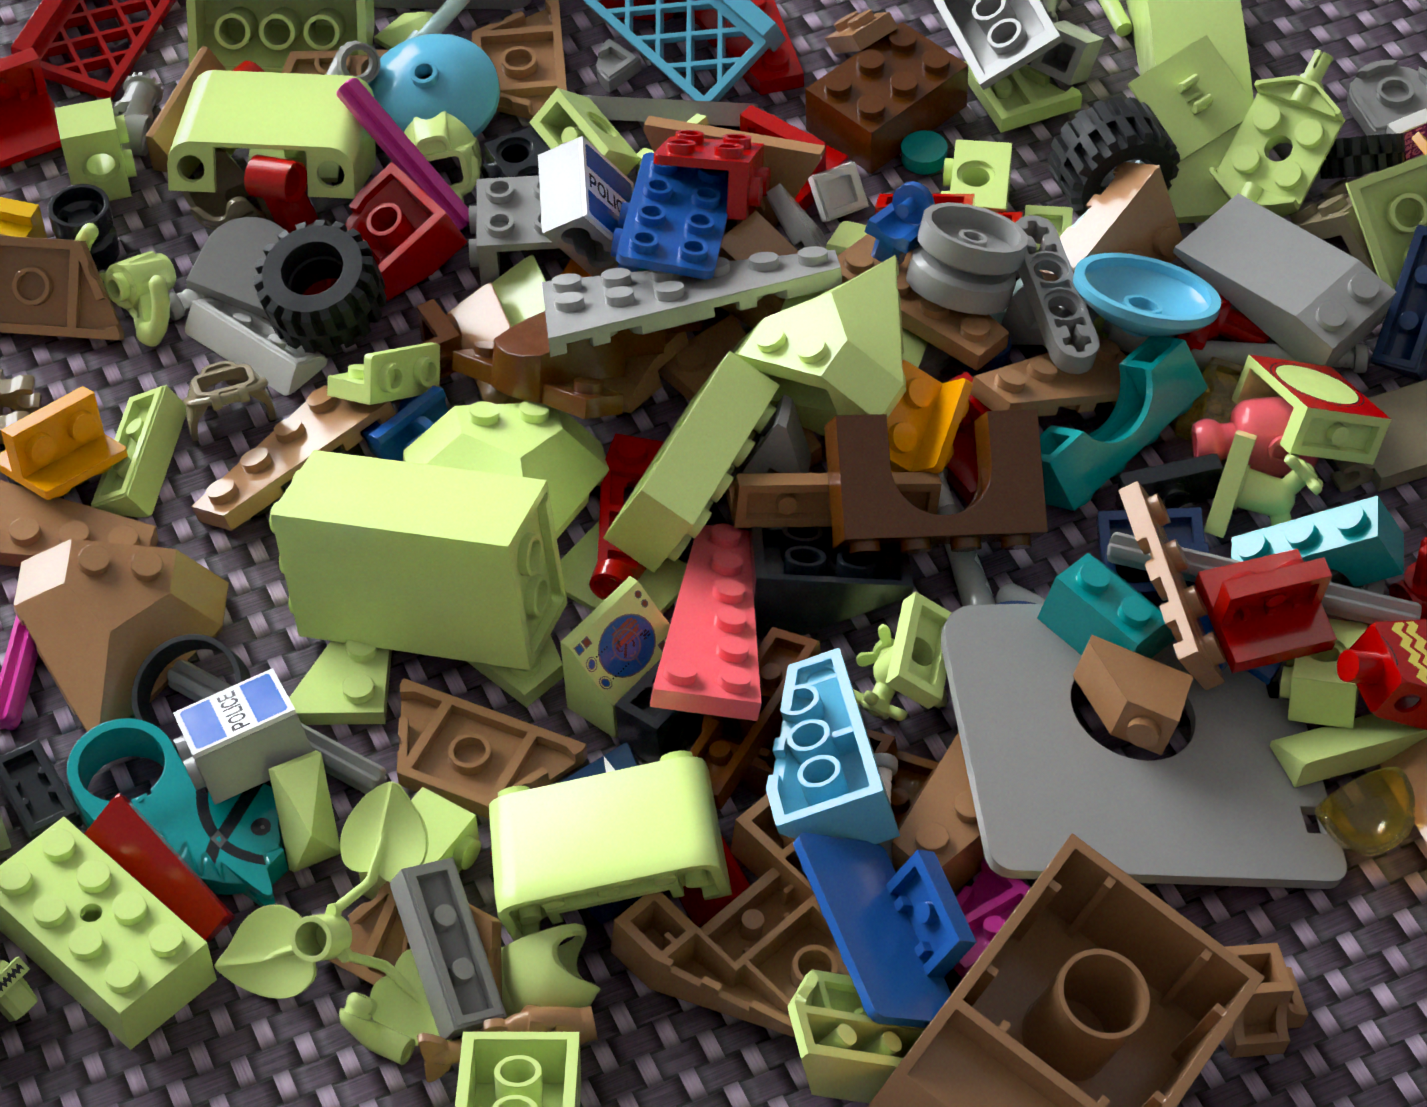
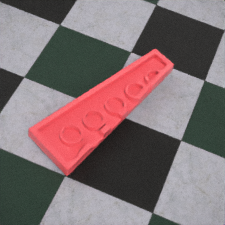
M729 524L705 525L693 541L656 674L650 707L758 721L762 702L749 531L734 528V526Z

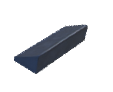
M1417 224L1395 288L1397 293L1387 311L1370 362L1414 380L1424 381L1427 378V226Z

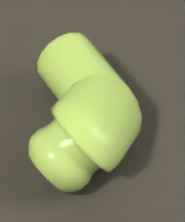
M358 992L348 995L345 1008H340L339 1011L341 1025L366 1049L398 1064H406L414 1051L415 1039L372 1020V1015L377 1009V1003L374 999Z

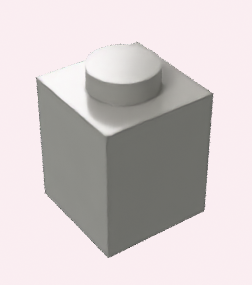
M1065 20L1054 22L1053 24L1063 42L1032 60L1030 67L1068 85L1087 81L1104 38Z

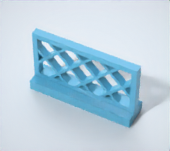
M583 0L586 5L694 101L718 102L768 48L774 52L786 40L776 22L751 0H687L686 2L665 4L664 0H656V4L633 6V0H625V7L606 9L599 3L600 0ZM714 9L718 12V29L695 31V10ZM687 11L686 32L664 34V13ZM656 14V34L636 36L633 33V16ZM625 17V25L617 18ZM726 20H727L733 27H731V28H726ZM745 36L753 43L741 57L726 58V38ZM718 39L717 59L694 61L696 40ZM686 41V62L667 63L664 61V43ZM655 44V52L648 45ZM717 69V83L705 95H702L694 87V71ZM678 72H686V79Z

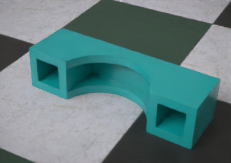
M1149 336L1119 364L1120 390L1117 403L1110 417L1096 431L1086 434L1084 431L1051 425L1040 435L1045 504L1075 511L1077 508L1088 503L1097 489L1109 478L1122 472L1127 462L1144 446L1153 443L1170 422L1177 416L1187 412L1192 407L1193 401L1208 389L1185 340Z

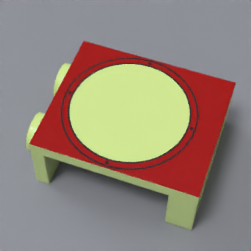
M1248 355L1231 400L1238 404L1243 400L1251 398L1282 396L1290 403L1294 409L1280 442V445L1289 454L1374 464L1392 419L1331 366Z

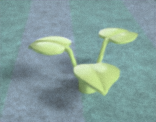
M391 781L371 790L351 811L342 829L340 838L342 860L346 867L353 871L368 872L366 878L336 903L328 904L325 914L302 918L296 911L286 906L275 904L256 909L241 923L229 946L216 961L214 967L219 973L232 983L251 993L268 998L284 999L301 994L314 982L317 972L315 962L338 958L342 963L352 962L378 969L384 972L386 976L380 978L374 984L370 994V998L374 999L377 1003L376 1012L372 1015L373 1020L415 1039L414 1046H419L417 1035L420 1033L439 1036L411 949L401 954L395 967L386 960L353 952L350 949L352 930L348 921L341 916L344 909L376 884L378 876L391 882L401 869L422 865L425 862L429 847L428 831L421 814L401 785Z

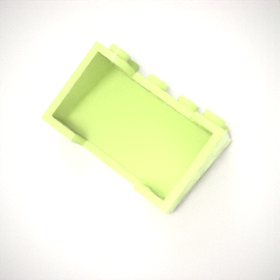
M225 70L205 71L193 83L168 155V190L215 193L217 190L215 148L224 149L230 156L234 154L237 148L306 151L308 197L354 199L376 167L375 140L340 101L336 92L341 85L351 78H357L374 97L373 91L368 83L361 78L346 75ZM328 161L336 162L344 171V181L335 186L327 185L319 176V166ZM202 162L205 169L204 175L199 179H188Z

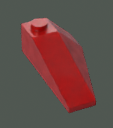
M393 162L357 193L349 206L353 212L345 223L348 231L354 228L361 234L363 241H367L385 282L386 302L435 273L468 242L449 215ZM338 279L319 281L310 286L303 295L322 293L332 287Z

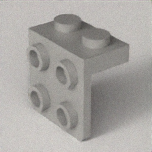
M539 176L477 179V205L469 206L470 233L476 234V239H469V261L471 268L479 267L482 287L500 277V252L557 249L559 247L542 234Z

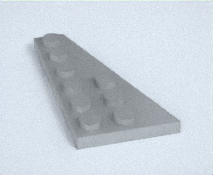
M811 246L799 250L798 254L778 256L774 252H759L751 255L749 259L729 261L726 258L718 257L715 274L711 279H700L654 270L630 272V270L625 268L609 269L602 272L600 276L581 278L580 275L571 273L555 276L552 281L542 282L550 357L567 353V343L583 339L590 340V344L593 347L610 343V337L624 329H629L635 334L643 335L715 317L714 307L736 304V308L741 311L757 307V301L763 298L764 295L772 293L779 298L790 299L835 288L842 284L841 266L836 251L827 250L824 247Z

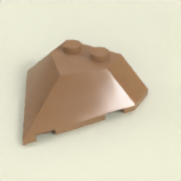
M70 539L21 562L14 600V612L22 626L25 625L37 646V652L72 713L77 715L84 729L88 732L107 721L135 718L132 707L133 683L143 661L159 645L172 638L187 634H201L216 638L223 631L229 583L177 549ZM197 650L179 656L164 668L153 686L150 702L168 686L167 672L170 668H173L176 661H188Z

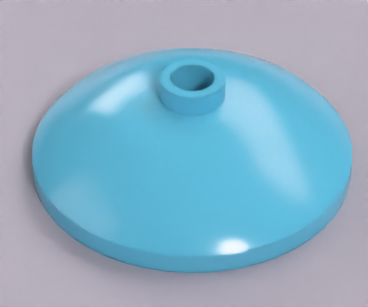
M449 34L421 35L391 48L380 58L381 66L378 75L368 83L376 101L403 132L413 121L414 117L428 120L446 111L465 124L473 136L477 137L492 120L500 99L498 75L489 56L473 42ZM431 75L430 77H428V78H426V79H420V78H422L423 76Z
M1126 253L1091 255L1077 263L1073 275V284L1087 305L1109 323L1136 337H1167L1197 331L1214 322L1218 317L1221 307L1219 294L1205 280L1179 266L1146 256Z

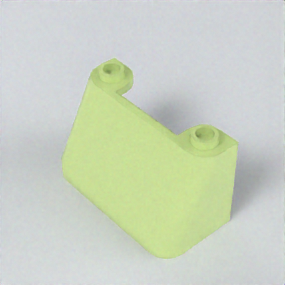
M673 751L663 755L658 762L533 789L527 786L508 787L499 791L498 798L489 804L497 914L499 920L514 941L541 931L540 921L547 916L552 924L564 922L562 915L564 912L670 890L673 898L684 896L683 886L687 888L700 887L704 900L732 895L709 770L706 762L702 758L693 757L690 751Z

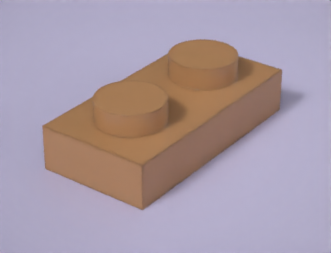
M869 9L859 14L855 11L835 22L834 26L837 31L825 37V40L833 54L862 51L896 30L898 26L890 12L874 14Z

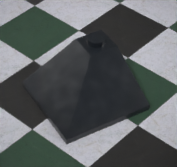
M788 526L748 528L756 633L766 636L770 629L774 627L804 636L902 600L913 594L914 584L908 554L900 553V546H881V553L852 556L849 553V548H833L832 527Z

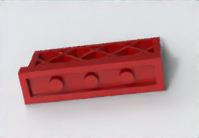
M42 0L11 45V55L33 47L39 57L45 79L103 99L111 98V101L176 2V0H131L118 3L117 0H107L110 6L88 10L85 4L87 0ZM146 10L149 16L147 21L129 24L125 17L127 14ZM117 18L121 26L118 28L100 32L95 24L98 21ZM87 25L91 34L69 39L66 33L68 28ZM127 38L131 45L129 49L110 53L106 43ZM97 46L102 56L80 61L76 51ZM67 53L72 63L56 66L46 61L49 57ZM108 67L112 75L108 82L105 83L90 78L87 72Z

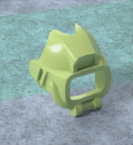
M446 111L428 120L414 117L404 133L428 161L452 156L459 158L463 180L449 186L464 203L463 196L473 190L481 173L482 157L478 139L473 136L465 124Z

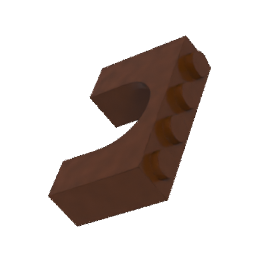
M1038 410L987 411L974 421L978 466L977 488L967 508L962 512L951 515H936L920 510L907 501L897 488L890 465L887 414L836 415L824 426L833 548H849V553L852 556H867L881 553V546H900V553L902 554L929 552L932 550L931 544H950L952 552L980 550L984 542H1000L1002 550H1019L1032 547L1033 540L1048 532Z

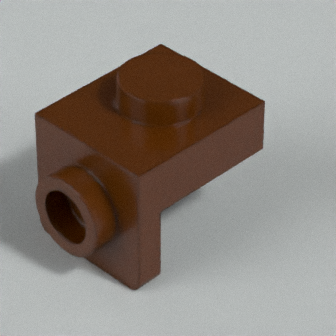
M434 299L417 305L421 340L423 343L431 342L440 345V379L445 378L456 372L452 370L453 351L462 350L461 329L455 317L451 313L445 315Z

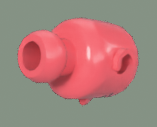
M1282 396L1251 398L1241 401L1234 407L1231 412L1230 423H1219L1209 418L1201 419L1192 426L1193 456L1195 458L1209 454H1218L1220 461L1227 459L1237 430L1257 435L1248 463L1251 465L1250 468L1277 478L1285 477L1292 469L1284 462L1288 452L1280 445L1294 407ZM1298 455L1300 459L1310 463L1313 467L1318 462V457Z

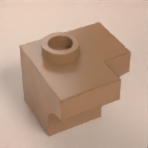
M1278 943L1225 946V948L1265 977L1223 1038L1230 1058L1284 1054L1290 1043L1288 1029L1301 1028L1308 1016L1292 968L1286 967Z

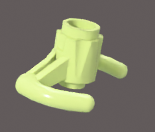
M87 223L75 237V240L86 241L89 251L99 234L97 226ZM148 251L112 264L108 267L107 271L99 272L102 281H104V286L110 299L119 307L126 309L134 318L138 340L144 345L154 347L161 343L167 332L170 318V297L168 291L176 283V272L172 262L166 255Z

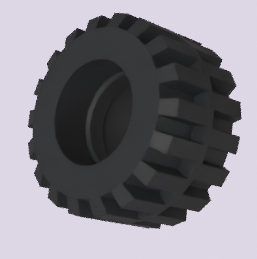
M1112 97L1109 102L1104 103L1101 100L1093 103V106L1086 111L1082 109L1075 114L1076 118L1074 120L1066 122L1060 129L1062 131L1061 135L1056 136L1051 144L1054 150L1048 153V162L1051 165L1049 167L1050 173L1078 216H1082L1088 210L1086 204L1094 194L1101 195L1115 178L1112 172L1121 163H1135L1137 160H1140L1145 164L1160 165L1167 190H1169L1172 186L1170 181L1177 177L1179 171L1177 164L1180 162V154L1176 150V145L1154 112L1145 102L1140 103L1138 99L1132 97L1123 100L1122 97Z
M316 220L313 226L308 227L306 222L295 225L297 230L291 233L285 230L277 235L279 241L276 244L269 243L263 250L266 258L258 259L255 267L258 275L254 276V286L258 299L275 333L280 339L285 338L288 346L297 349L302 345L305 353L315 354L318 348H323L325 354L336 352V346L344 344L345 348H348L355 344L354 338L359 335L365 338L371 332L369 326L371 322H379L382 316L379 307L386 306L387 298L384 292L386 288L384 279L367 241H363L361 234L354 228L348 231L344 223L337 221L332 226H328L326 220ZM338 279L332 287L322 293L303 295L310 286L319 281Z

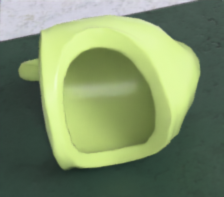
M573 923L554 926L501 947L502 1004L507 1015L506 1018L520 1013L526 1005L582 1008L592 1004L601 989L585 981L580 976L577 968L579 952L587 935L584 925ZM575 936L572 940L559 946V944L566 938Z

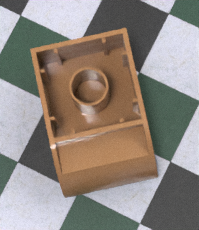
M1072 833L867 1107H1177L1265 977Z

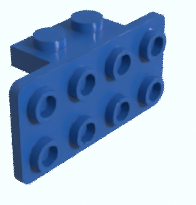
M645 153L642 157L630 203L622 202L618 228H615L611 257H616L618 268H625L630 270V272H637L639 268L700 279L713 278L727 222L729 171L657 165L653 163L654 153Z
M801 833L793 842V846L868 1017L878 1024L926 1028L951 995L944 977L977 943L935 852L917 849L896 873L886 850L880 844H873L863 840Z

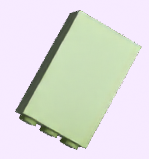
M313 450L302 468L295 472L292 483L279 502L273 505L270 512L269 525L271 531L276 536L280 554L279 568L285 575L289 592V610L294 614L298 635L301 637L346 643L348 639L382 649L531 670L567 605L547 480Z

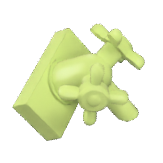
M1237 430L1204 532L1224 538L1233 509L1236 510L1237 507L1270 516L1272 526L1292 520L1290 511L1295 504L1296 494L1307 485L1317 496L1322 491L1323 482L1318 478L1314 467L1305 460L1300 459L1297 454L1288 453L1285 456L1284 462L1292 470L1282 479L1251 469V465L1248 463L1257 435Z
M915 591L903 600L895 639L891 638L890 628L886 624L879 626L878 635L880 640L875 644L873 652H861L856 656V662L859 666L863 667L875 663L873 675L876 684L872 692L866 690L863 694L854 690L857 703L862 705L865 711L882 720H886L889 717L897 721L904 720L908 712L890 705L896 691L927 709L933 706L939 710L940 707H946L947 692L944 690L947 673L941 649V631L951 614L950 611Z

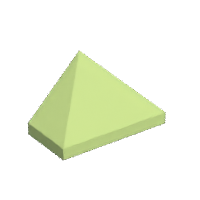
M315 750L269 768L289 870L297 872L341 854L321 752Z

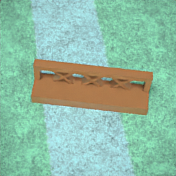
M892 472L897 488L907 501L920 510L937 515L942 486L938 473ZM828 473L736 474V480H732L725 491L734 528L832 527Z

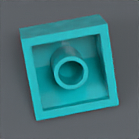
M1089 553L1056 576L1037 617L1038 620L1080 655L1083 654L1091 635L1150 659L1175 640L1171 628L1169 629L1165 624L1161 610L1108 566Z

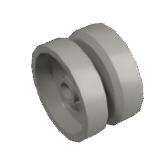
M946 202L933 204L925 209L918 231V242L920 245L913 250L907 269L906 281L911 288L928 301L947 309L968 314L989 315L1000 313L1009 307L1016 286V275L1014 272L1022 266L1028 247V235L1024 230L1003 215L969 204Z

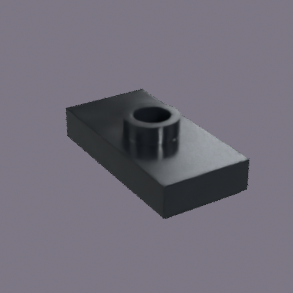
M1209 454L1121 473L1119 475L1115 502L1117 510H1125L1119 489L1137 481L1149 496L1158 494L1166 509L1180 508L1188 503L1215 498L1223 470L1218 454Z
M39 739L0 756V788L30 842L62 817L69 820L76 828L83 825L78 809Z

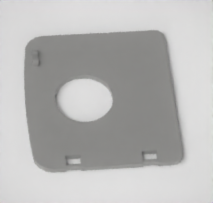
M1043 604L968 605L950 614L941 631V649L984 855L988 866L994 873L1011 879H1038L1073 833L1139 883L1331 889L1341 883L1347 872V863L1339 835L1335 834L1329 813L1330 804L1323 780L1295 788L1269 746L1272 740L1308 731L1306 723L1288 720L1289 699L1269 698L1264 682L1248 671L1232 673L1229 665L1222 671L1225 683L1207 691L1193 677L1184 705L1191 724L1189 744L1178 754L1162 760L1145 761L1128 758L1114 753L1099 744L1084 730L1077 720L1071 703V688L1075 682L1073 674L1082 655L1037 619ZM1176 639L1151 658L1191 675L1177 658L1173 644L1178 643ZM1283 661L1279 671L1271 681L1278 682L1279 689L1283 666H1286V661ZM1303 815H1316L1321 834L1307 832Z

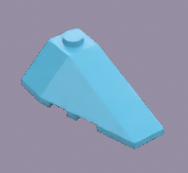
M840 648L788 665L780 708L783 717L780 737L775 738L773 753L776 758L773 775H768L766 785L778 833L797 839L801 833H811L863 840L873 844H879L899 837L900 833Z

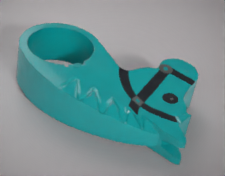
M129 718L107 721L92 728L77 741L68 758L67 777L77 809L87 829L110 802L95 797L87 791L91 779L98 770L111 761L123 757L139 756L154 760L164 767L163 773L158 782L150 789L151 794L147 796L145 793L131 799L132 804L214 894L230 895L243 893L261 907L276 905L272 884L288 871V866L283 850L284 842L271 780L215 805L209 792L196 791L182 760L168 736L160 728L149 722Z

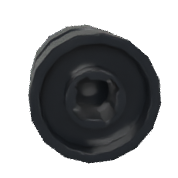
M76 184L63 188L52 196L48 204V215L56 239L75 240L81 228L87 223H92L99 230V234L90 250L98 272L112 265L120 254V244L117 231L113 226V214L109 197L105 191L95 185Z

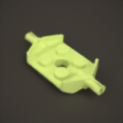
M1315 50L1304 74L1255 81L1254 85L1258 93L1218 170L1214 167L1209 169L1213 179L1229 200L1239 193L1281 217L1298 212L1345 122L1341 110L1326 94L1321 83L1330 63L1333 61L1331 55L1326 52L1322 54L1321 50ZM1288 143L1293 146L1291 154L1285 160L1272 161L1268 158L1270 150L1277 144Z

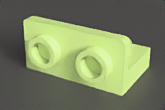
M429 342L367 353L364 356V364L349 365L347 373L328 376L327 396L373 405L422 395L433 385L439 387L440 345Z

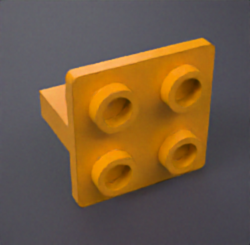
M904 359L902 360V367L906 377V392L887 418L891 472L940 473L953 455L952 444L959 424L968 412V398L973 383L965 378L941 383Z
M84 386L1 430L6 449L0 452V472L46 500L67 494L71 488L94 475L105 473L112 465L128 457L125 445L104 434L95 393Z

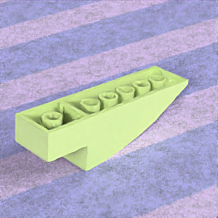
M1126 0L1130 22L1133 26L1132 34L1140 76L1207 34L1250 99L1254 101L1241 0ZM1241 124L1177 164L1179 171L1177 177L1170 181L1172 186L1168 190V194L1178 224L1205 222L1230 201L1213 179L1209 169L1214 167L1218 170Z

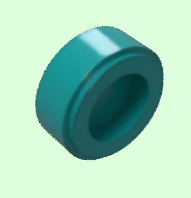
M926 130L913 132L907 135L901 143V162L906 169L913 173H935L944 167V161L947 158V142L944 137L936 132Z

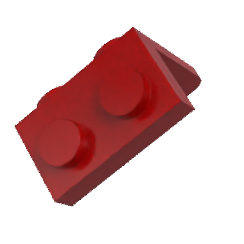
M33 47L0 58V169L62 147L55 113L56 106L47 92L40 60Z
M679 130L675 132V136L669 137L654 152L653 163L657 165L729 171L727 219L746 220L756 206L760 207L762 196H768L766 192L770 190L771 170L769 167H763L764 143H753L752 137L749 135L725 134L723 135V140L704 139V133L701 131Z

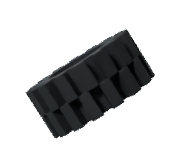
M1404 133L1335 139L1320 168V179L1360 177L1406 162Z

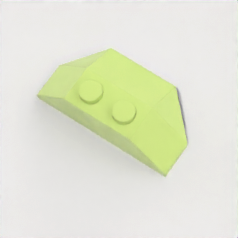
M814 969L805 975L787 1006L811 1094L815 1096L870 1103L926 1029L875 1023L863 1009L861 999L849 975Z

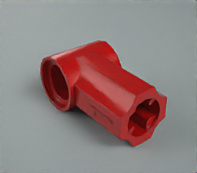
M258 154L250 159L244 175L246 191L250 196L264 199L276 224L288 233L297 230L295 226L297 224L306 222L309 225L319 220L305 192L307 187V170L302 162Z

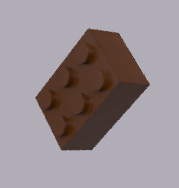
M903 22L897 25L898 28L859 51L805 88L806 130L826 142L832 148L848 155L851 161L870 174L901 153V143L907 135L922 130L933 131L967 106L969 65Z

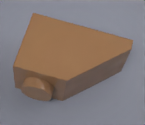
M1091 635L1073 674L1074 679L1111 735L1159 755H1162L1180 721L1194 677L1094 635Z

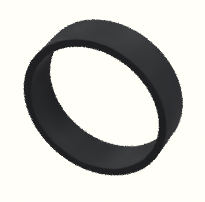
M187 634L172 638L154 649L143 661L136 674L132 688V707L135 718L153 724L150 715V697L153 686L164 668L174 659L185 653L209 649L226 654L233 666L236 684L250 679V673L240 657L215 638L201 634ZM170 740L174 748L176 749L177 753H179L174 741Z

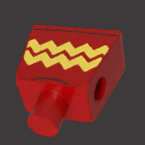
M1427 619L1378 621L1371 624L1350 649L1344 650L1340 654L1337 661L1339 678L1344 682L1356 683L1370 712L1376 717L1427 730Z

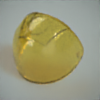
M1386 767L1362 775L1335 790L1317 806L1315 815L1330 838L1344 849L1360 853L1362 856H1378L1393 849L1408 837L1415 822V795L1407 775L1401 768Z

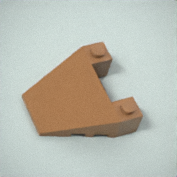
M767 794L735 820L730 851L759 879L712 919L699 928L662 892L642 896L619 915L613 923L611 952L649 989L795 1037L787 1006L805 975L814 969L850 976L847 967L842 961L840 951L829 926L822 915L809 880L802 869L801 862L793 846V842L796 839L778 833Z

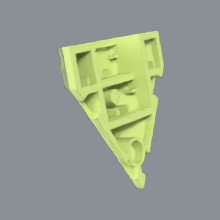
M896 255L809 301L765 317L738 342L732 353L768 378L770 375L826 389L838 415L887 414L888 418L906 392V377L902 367L904 345L901 298L897 287L899 266Z
M481 401L471 405L454 406L403 450V462L547 480L557 539L587 505L589 493L596 485L601 486V482L609 471L602 443L568 413L542 403L530 401L515 404H493Z

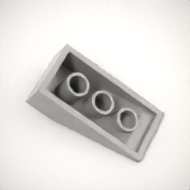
M933 0L983 90L1063 42L1040 0Z
M1239 193L1176 245L1173 253L1209 283L1225 299L1229 300L1233 306L1298 362L1331 367L1335 365L1356 344L1381 324L1397 293L1360 260Z

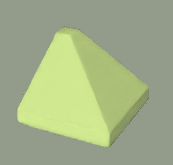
M430 11L403 13L375 35L374 42L390 50L404 42L414 30L420 31L434 14Z

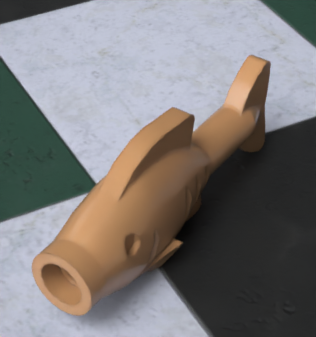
M526 1005L520 1013L513 1014L506 1019L494 1018L483 1022L485 1032H580V1046L586 1042L598 1040L591 1006L576 1008ZM420 1033L417 1035L418 1045L424 1058L427 1082H434L448 1072L452 1064L460 1063L462 1038L447 1041L443 1037L434 1034Z

